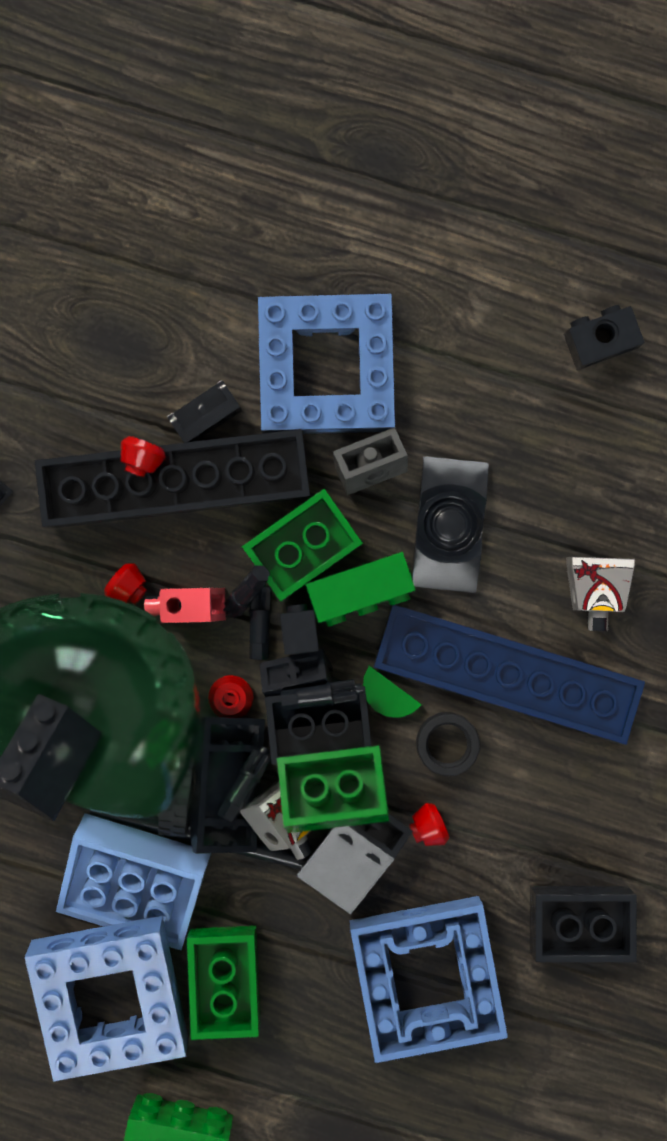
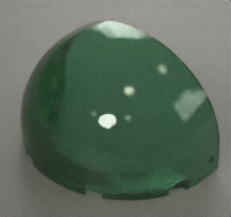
M81 593L80 598H60L59 594L38 596L0 608V758L37 695L40 694L68 706L102 732L101 739L66 802L95 812L125 818L150 817L168 808L192 762L200 724V704L193 671L188 656L173 633H168L158 623L157 618L134 605L94 594Z

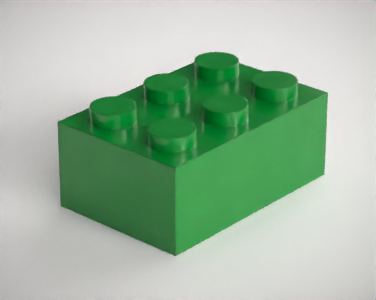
M323 489L247 542L242 548L254 565L265 566L270 572L267 583L281 602L363 543L326 490Z
M403 552L306 584L318 622L326 621L327 627L347 621L345 614L356 610L359 616L377 611V603L386 600L389 601L390 605L410 599L409 593L416 591Z
M380 746L277 758L283 827L288 833L389 821Z
M256 926L191 928L187 936L191 1040L259 1037L260 1002Z
M154 1093L137 1094L128 1118L124 1141H229L233 1115L228 1114L226 1110L219 1107L204 1109L195 1107L194 1103L187 1100L172 1102L163 1100L160 1095Z

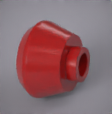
M131 436L121 441V462L127 464L125 471L144 478L146 472L153 474L166 458L164 449L147 441Z
M135 563L124 564L114 574L104 589L106 599L125 606L130 602L136 605L147 592V589L143 587L146 580Z
M235 675L223 676L211 686L208 696L209 704L213 712L219 717L241 718L248 713L252 706L253 691L248 682L243 678Z
M425 803L412 816L414 823L409 825L413 831L412 834L416 843L423 841L425 846L445 845L450 836L435 804Z

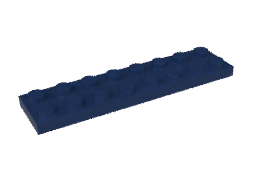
M392 605L373 666L377 669L625 745L627 744L645 685V681L397 605Z

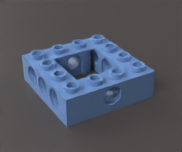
M391 294L258 297L262 434L302 429L303 434L384 432L395 427ZM355 329H359L358 354L360 355L359 387L361 395L294 396L292 330H295L301 336H312V333L338 332L339 336L349 335Z
M479 896L350 920V931L375 1063L508 1038L484 908ZM453 939L464 999L400 1011L388 947L393 953L408 954L411 949L426 946L444 947Z
M163 916L31 940L25 955V961L53 1082L186 1057L188 1033ZM133 970L143 1017L137 1018L136 1015L131 1016L130 1020L110 1024L99 1022L97 1026L79 1029L82 1020L81 1007H77L73 990L75 981Z

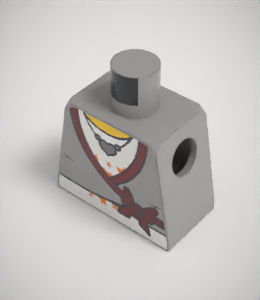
M567 557L566 565L573 610L589 611L588 630L608 631L609 611L625 612L635 559Z
M279 780L250 801L240 811L269 850L277 851L290 848L296 860L303 859L314 851L306 836L310 831L288 833L283 827Z

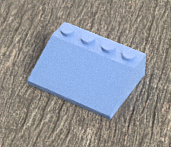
M85 813L73 836L56 912L103 927L163 916L169 947L182 950L211 853L196 854L193 853L191 845Z

